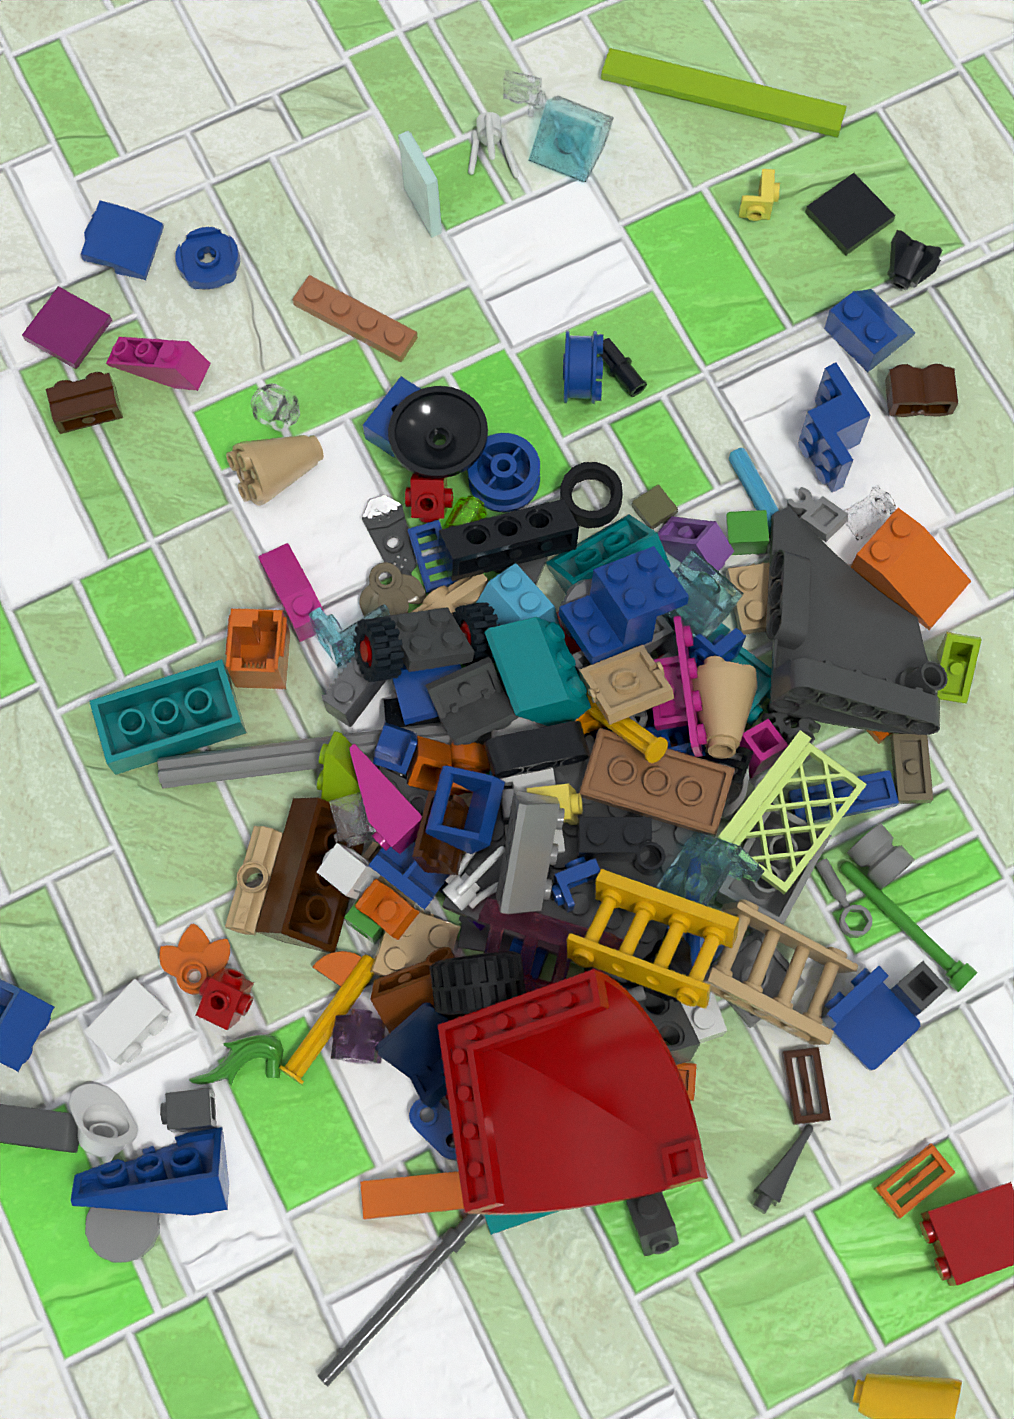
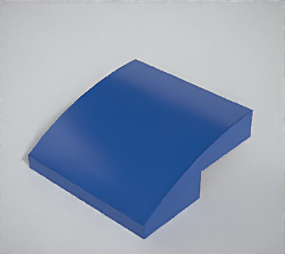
M99 200L81 251V257L86 262L113 267L116 274L146 280L164 225L162 222L135 210Z

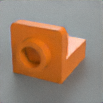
M375 879L364 890L361 898L355 904V907L360 912L369 916L390 936L397 940L400 939L420 913L418 909L395 889L378 879Z

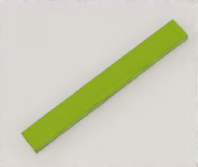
M609 48L601 72L602 80L837 138L847 108L846 105Z

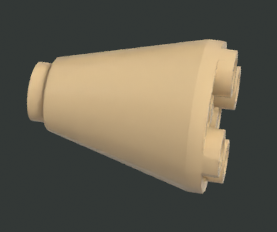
M300 435L243 441L235 444L233 450L226 453L230 468L236 471L240 480L238 491L245 502L251 500L254 504L261 506L318 465V461L323 460L324 453L319 440L314 435L309 437Z
M710 656L704 660L703 665L697 667L698 678L692 679L694 691H700L703 711L697 712L698 723H704L707 736L705 747L708 749V754L715 758L725 759L734 756L736 749L740 745L757 690L756 668L751 665L728 662L719 656Z

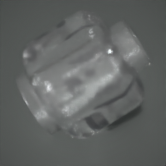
M269 383L257 389L252 396L251 408L254 418L275 431H284L291 425H294L299 419L300 403L297 395L278 384Z

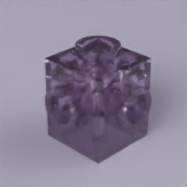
M351 1009L350 1015H336L332 1032L333 1042L330 1059L355 1064H381L382 1058L378 1055L376 1046L385 1038V1025L382 1019L372 1017V1011L364 1009Z

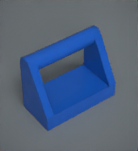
M443 766L425 832L469 854L490 846L505 781L492 775ZM453 782L473 792L464 830L442 825Z

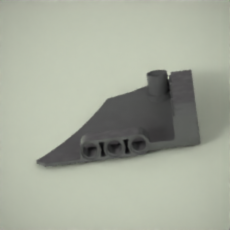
M790 507L772 514L766 635L769 639L773 640L770 708L780 713L849 728L916 735L937 733L940 730V699L937 697V692L946 686L948 679L947 673L940 664L935 661H928L918 618L881 593L854 571Z

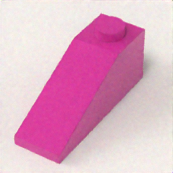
M286 543L258 556L299 642L329 629L330 626L326 614L290 545Z
M353 744L349 750L368 822L376 830L372 837L385 851L392 847L397 853L401 854L417 839L422 815L372 761Z

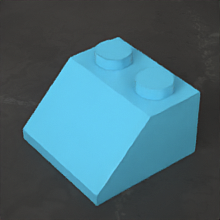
M516 563L488 581L476 602H487L489 606L493 607V614L498 616L497 625L538 617L549 622H555L560 626L555 606Z

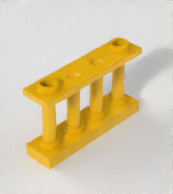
M601 869L596 878V900L601 901V904L584 938L569 934L567 938V958L572 959L582 967H594L675 997L684 1005L691 1007L699 1006L706 1009L709 1004L710 984L704 983L703 980L718 946L724 945L733 948L738 935L739 917ZM615 908L635 913L619 951L598 944ZM651 920L670 926L654 963L633 956L648 921ZM687 932L705 939L689 976L668 969L683 933Z

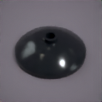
M432 386L415 391L396 407L390 419L388 437L391 450L403 467L422 477L440 479L464 472L480 458L488 439V425L483 409L469 394L453 387ZM437 440L446 441L443 445L435 444Z

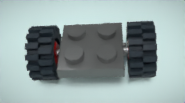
M482 602L456 607V612H453V615L449 608L446 607L358 621V626H355L354 630L357 634L354 636V642L356 643L354 651L358 655V658H356L357 665H361L359 671L361 674H364V679L368 680V682L398 678L402 673L400 668H403V664L408 672L457 664H463L467 667L487 657L494 663L495 659L484 632L491 627L500 626L496 623L498 616L493 614L494 609L492 606H489V603Z

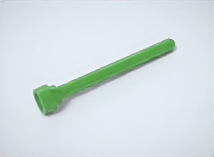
M845 861L841 864V872L947 972L945 976L949 979L948 984L954 990L959 992L978 973L968 962L965 965L960 960L956 962L853 863Z

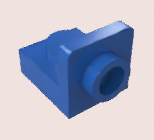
M735 628L726 636L723 634L719 635L711 643L699 633L693 638L694 646H690L688 650L689 658L695 657L697 667L703 665L704 660L710 656H719L725 661L731 662L738 656L746 635Z

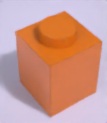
M417 736V745L407 770V785L427 791H436L442 767L452 766L450 745Z

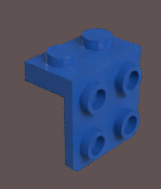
M880 966L872 972L867 968L863 969L851 981L855 988L846 996L838 992L824 1005L829 1012L821 1018L823 1023L834 1031L835 1036L870 1071L877 1069L920 1028L919 1019L908 1010L883 982L889 975Z

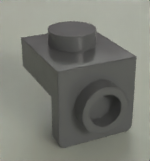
M662 1192L626 1201L644 1256L663 1254L679 1244L676 1227Z

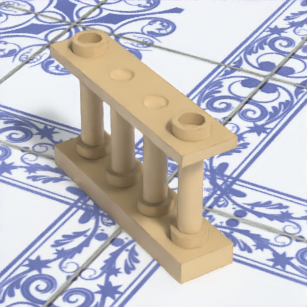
M739 899L737 902L723 904L721 911L739 917L738 935L733 948L724 946L717 965L708 968L703 982L710 984V992L811 1045L829 1044L834 1031L822 1025L821 1015L825 1007L824 1005L827 1002L837 973L856 972L859 965L848 960V955L844 951L833 947L826 948L758 911L759 907L750 901ZM749 925L764 933L765 936L748 980L740 982L732 978L733 972L730 970ZM779 941L795 951L778 996L770 998L762 993L763 988L761 984ZM809 957L824 965L808 1011L801 1014L792 1009L793 1004L791 1000Z

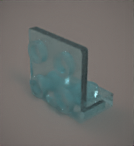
M383 604L358 621L390 616L388 607ZM321 607L309 613L315 637L336 667L339 668L351 662V657H355L354 647H356V643L354 642V636L357 634L354 630L355 626H358L357 622L342 630L334 615L331 613L326 616Z
M695 831L690 839L686 841L672 865L665 871L656 888L706 906L727 875L738 881L741 878H745L757 883L764 870L741 846Z

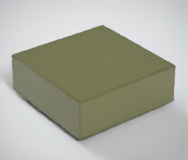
M659 484L632 501L633 509L651 529H655L678 513V508Z

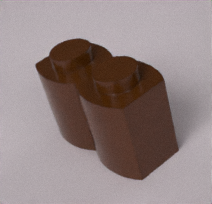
M901 364L890 369L885 379L888 415L946 416L953 414L958 405L955 369L952 367H946L943 364H931L921 369L912 367L909 364Z

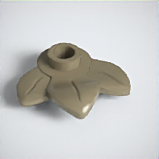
M383 562L377 564L371 570L369 585L361 592L359 603L364 617L374 615L377 612H380L382 617L408 613L409 604H422L426 593L416 577L401 574L397 566L392 563ZM389 573L392 576L391 583L383 585L379 581L380 575Z

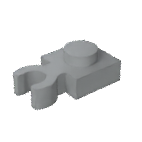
M800 487L798 489V497L803 502L797 503L791 498L787 500V507H790L797 515H802L801 520L825 542L848 521L847 512L824 496L816 502L812 499L811 492L806 488Z

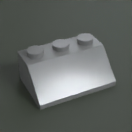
M514 791L504 845L505 852L502 857L496 891L500 913L513 914L541 911L543 900L549 901L552 879H547L549 865L555 866L558 844L553 843L556 829H562L565 813L564 808H559L560 803L557 797Z

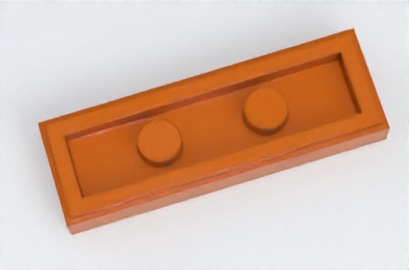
M459 1171L360 1181L364 1220L464 1209Z

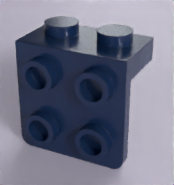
M427 1002L422 1004L376 1046V1051L381 1058L410 1078L422 1103L431 1109L447 1095L438 1025L452 1019L445 1014L436 1012L434 1005Z

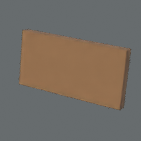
M599 728L579 793L581 797L645 817H652V819L715 838L735 769L668 748L659 761L649 763L642 752L616 733Z

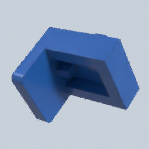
M585 857L570 861L565 864L566 870L554 875L553 882L555 885H552L551 893L556 905H563L566 913L573 911L575 907L569 889L597 878L600 868L595 858L587 862Z

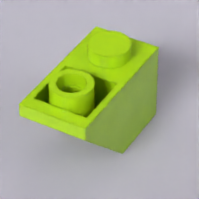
M334 731L329 744L324 743L320 751L319 764H323L324 767L318 777L317 790L322 791L321 799L350 812L357 813L363 799L349 750L352 744L341 732Z

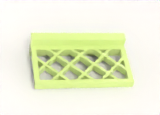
M801 730L724 828L713 845L723 854L728 852L784 895L867 785L810 743L812 738ZM809 755L821 763L823 775L805 777L803 762ZM798 770L799 778H792ZM844 780L855 789L849 797L834 798L831 781ZM825 782L828 799L810 801L806 783ZM800 784L803 802L785 803L783 788L787 785ZM776 797H778L779 804L771 805ZM843 804L837 812L835 805ZM829 805L832 820L827 824L814 825L811 807ZM805 808L808 826L789 828L786 810ZM780 811L783 828L764 830L763 814L765 812ZM757 824L758 831L751 832V830ZM823 830L820 836L816 838L815 831ZM809 832L811 848L807 851L794 852L791 834ZM784 835L787 853L769 855L766 837ZM760 837L763 855L750 857L738 847L744 839ZM803 857L799 864L796 866L795 858ZM789 859L791 874L785 882L772 873L770 861ZM758 862H764L765 867L760 865Z

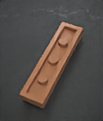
M311 275L307 277L292 299L294 306L399 362L403 361L418 338L417 332Z

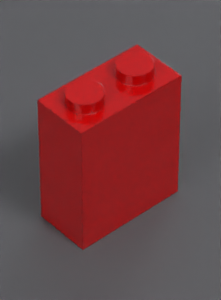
M1011 1182L921 1213L923 1221L920 1222L922 1234L928 1244H933L938 1258L934 1259L936 1270L941 1280H947L949 1286H957L1014 1265V1188Z

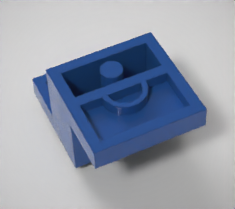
M836 362L824 368L815 397L817 407L807 412L798 440L801 453L805 458H810L814 464L817 478L823 485L826 484L832 493L843 488L853 463V458L848 450L860 444L871 416Z
M653 546L593 569L590 595L560 606L559 617L592 665L652 642L657 616L687 605L689 595Z

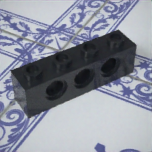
M561 499L439 530L438 554L453 582L510 567L515 563L518 565L576 550L579 526L565 500Z

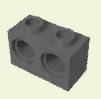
M645 992L647 999L638 1001V1003L648 1014L663 1040L670 1044L667 1047L676 1065L691 1061L701 1043L681 1002H674L672 999L664 1001Z

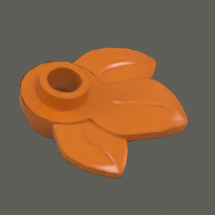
M191 924L183 933L178 947H160V964L166 973L176 977L179 987L184 992L196 995L199 994L200 987L207 976H212L226 967L230 957V943L228 939H220L210 944L206 934L197 925ZM194 971L201 973V979L197 983L189 981V976Z

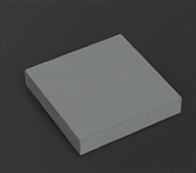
M755 929L742 940L730 970L733 972L732 978L740 982L748 980L764 939V933ZM775 948L761 984L763 988L762 993L770 998L778 996L789 967V962L777 948ZM801 977L796 990L805 983ZM728 1002L749 1028L761 1020V1018Z

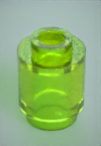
M468 495L467 498L460 497L444 523L445 529L486 518L488 513L484 509L485 504L480 499Z

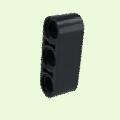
M580 721L500 735L484 742L492 776L499 779L572 765L590 757Z

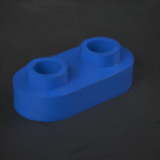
M418 1099L411 1106L409 1112L411 1125L441 1156L448 1160H457L455 1148L449 1147L446 1143L448 1136L453 1134L450 1111L438 1102L431 1108L434 1112V1118L430 1122H424L420 1117L421 1112L424 1109L430 1108L422 1103L421 1099Z

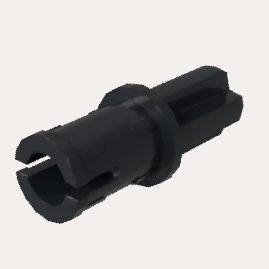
M604 339L603 354L598 355L602 357L605 364L609 367L610 375L617 377L629 392V395L631 397L637 396L646 388V381L631 365L632 360L629 357L625 358L611 339Z

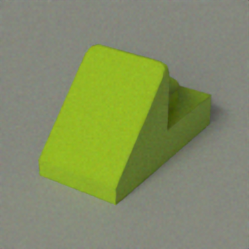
M946 632L936 654L938 664L944 668L948 679L946 686L937 692V697L940 700L967 704L981 645V637Z

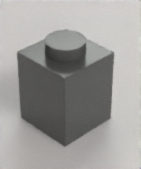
M922 961L890 990L916 1017L945 992L948 987Z
M205 1088L165 1093L166 1102L160 1105L162 1124L167 1125V1130L178 1133L217 1128L215 1092L213 1090Z

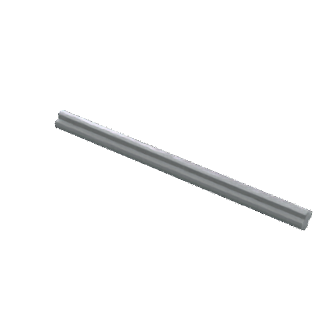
M441 722L401 727L416 732L417 736L449 745L452 743ZM382 729L343 734L352 745L355 744L373 761V753ZM491 731L481 735L475 743L484 745V742L492 738ZM332 736L161 757L157 760L159 782L162 788L323 768L324 765L319 764L320 751L324 743L329 744Z

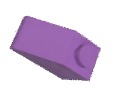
M672 516L657 532L664 550L692 571L715 574L725 565L726 560L734 552L716 521Z

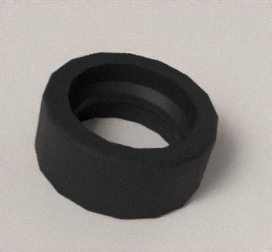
M583 462L572 467L565 474L560 486V500H565L578 526L599 528L610 523L619 513L623 497L622 482L617 473L608 465L598 462ZM593 479L603 482L608 486L611 494L610 501L606 507L596 511H587L579 508L572 500V491L577 483Z

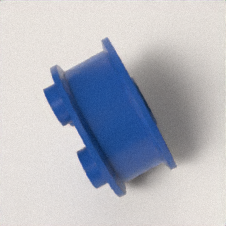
M566 330L565 354H563L564 403H567L569 398L590 399L591 404H595V401H601L602 381H596V379L603 378L602 357H597V354H603V334H597V331H593L592 336L570 335L569 330Z
M497 433L488 436L482 455L467 469L469 488L473 497L485 508L496 512H512L523 508L535 497L540 485V460L538 453L526 439L511 433Z

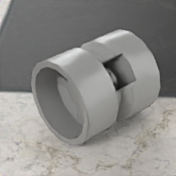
M882 823L870 830L847 852L857 865L870 868L867 876L880 890L892 882L915 860L902 845H892V834Z

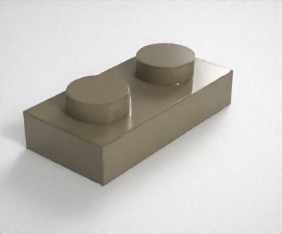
M892 734L890 741L894 786L899 804L931 803L933 801L928 736Z

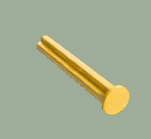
M587 690L586 695L591 705V708L586 711L588 714L642 752L649 763H655L664 756L668 748V741L665 738H657L629 717L609 725L597 704L593 703L592 697L588 695Z
M368 955L362 956L285 1067L280 1065L279 1069L302 1085L304 1083L301 1078L375 975L370 972L374 958Z

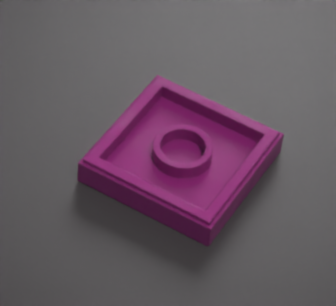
M58 286L23 332L22 336L25 341L77 369L113 320L108 313Z

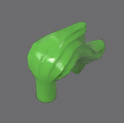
M258 1034L225 1042L223 1045L230 1049L224 1061L211 1071L190 1078L189 1081L194 1084H210L227 1079L228 1083L232 1085L235 1075L240 1068L255 1058L267 1059V1078H280L281 1070L279 1067L284 1051L282 1044L277 1038L266 1034Z

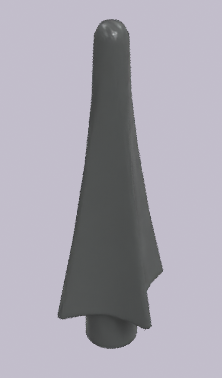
M808 1124L805 1126L785 1156L754 1190L759 1196L752 1206L759 1212L765 1214L771 1203L774 1206L780 1203L795 1164L813 1132L812 1125Z

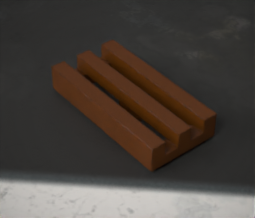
M819 1047L783 1051L782 1059L793 1125L830 1121L831 1117ZM806 1056H811L821 1114H814L805 1060ZM792 1058H797L806 1111L804 1116H801Z

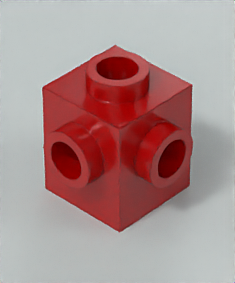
M413 473L410 479L411 487H406L405 505L406 507H411V518H420V521L426 523L444 519L447 509L453 507V488H447V478H426Z
M222 968L214 975L207 976L199 990V995L202 996L196 1016L225 1030H229L240 1020L241 1015L245 1016L249 1011L254 998L250 995L254 983L245 979L243 973L234 969Z

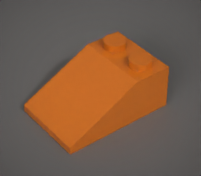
M899 507L856 554L851 566L854 571L881 593L916 616L919 623L928 630L935 625L971 583L968 576L928 530Z

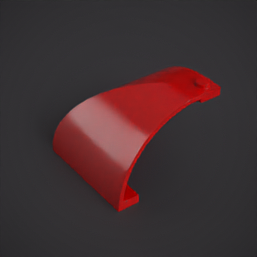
M592 969L438 1025L464 1213L512 1215L578 1209L647 1196L708 1179L695 1116L677 1065L661 1034L645 1010L623 986L605 973Z

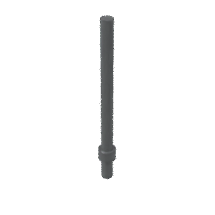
M468 1213L454 1229L450 1227L442 1235L441 1239L443 1241L318 1374V1378L327 1387L453 1251L457 1253L467 1243L464 1239L484 1219L481 1214Z

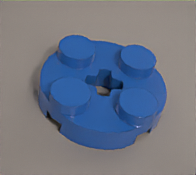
M202 227L186 235V240L182 243L181 247L178 245L176 249L175 260L180 275L191 288L214 289L232 283L236 279L237 270L240 265V254L235 240L230 235L228 237L215 227ZM210 253L212 257H215L210 263L200 261L205 258L204 254Z

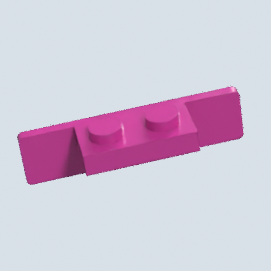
M680 615L674 616L679 656L654 660V662L660 661L662 664L664 677L672 687L674 699L652 707L654 725L656 730L688 726L691 748L695 757L703 756L701 745L707 744V736L704 723L698 724L697 712L703 711L700 691H694L692 679L698 678L695 657L689 658L688 647L694 646L690 625L684 626Z

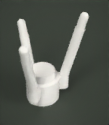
M494 112L480 114L476 119L477 129L472 132L473 143L469 161V175L474 174L479 143L481 142L488 147L489 159L494 160V145L500 140L513 177L518 178L517 166L507 140L506 129L501 127L500 116Z
M500 846L470 876L466 873L461 876L475 853H466L462 858L458 875H450L445 880L448 885L442 891L461 911L468 905L473 909L482 900L497 891L498 882L476 894L480 887L475 882L505 852V847Z

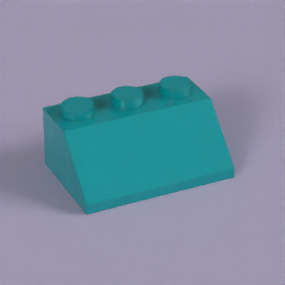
M630 514L578 543L576 550L561 553L546 562L548 569L566 595L567 590L573 584L583 579H591L593 569L653 546L668 567L671 566L658 533Z
M532 617L491 627L484 632L515 716L551 726L575 721L591 708L586 695L587 688L580 680L575 667L576 661L569 652L564 640V631L557 623Z

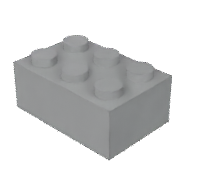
M780 811L765 812L763 814L764 830L783 828ZM786 811L789 828L808 826L806 821ZM757 824L753 828L752 832L758 831ZM823 830L815 831L816 838L820 836ZM809 832L791 834L794 852L807 851L811 848ZM829 834L785 895L736 859L718 891L715 901L726 904L744 899L756 904L759 907V912L784 924L832 835ZM784 835L766 837L769 855L787 853ZM760 837L747 839L742 851L750 857L762 856ZM803 857L795 858L796 866L799 864ZM789 859L770 861L772 873L785 882L791 874ZM758 862L760 865L765 867L764 862Z

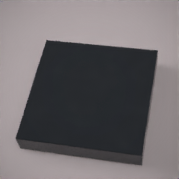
M852 173L809 204L805 211L845 255H848L888 226L895 218V214L855 173Z

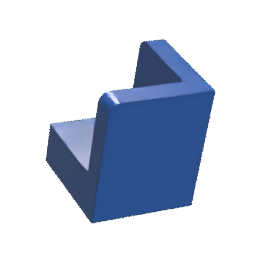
M384 722L373 753V764L406 775L417 745V733Z

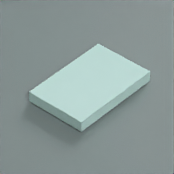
M406 131L398 135L404 189L432 238L441 234L442 231L438 180L411 132Z

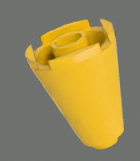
M867 1373L865 1381L857 1379L853 1402L859 1404L858 1412L870 1419H955L962 1380Z

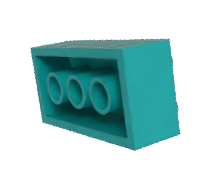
M222 659L89 701L106 763L115 775L155 763L161 757L177 756L247 734L232 682Z

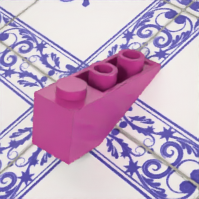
M118 337L106 362L110 367L175 389L199 390L211 364L189 341Z

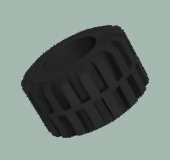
M514 951L449 958L437 961L429 966L435 1011L442 1014L472 1013L526 993L521 954Z

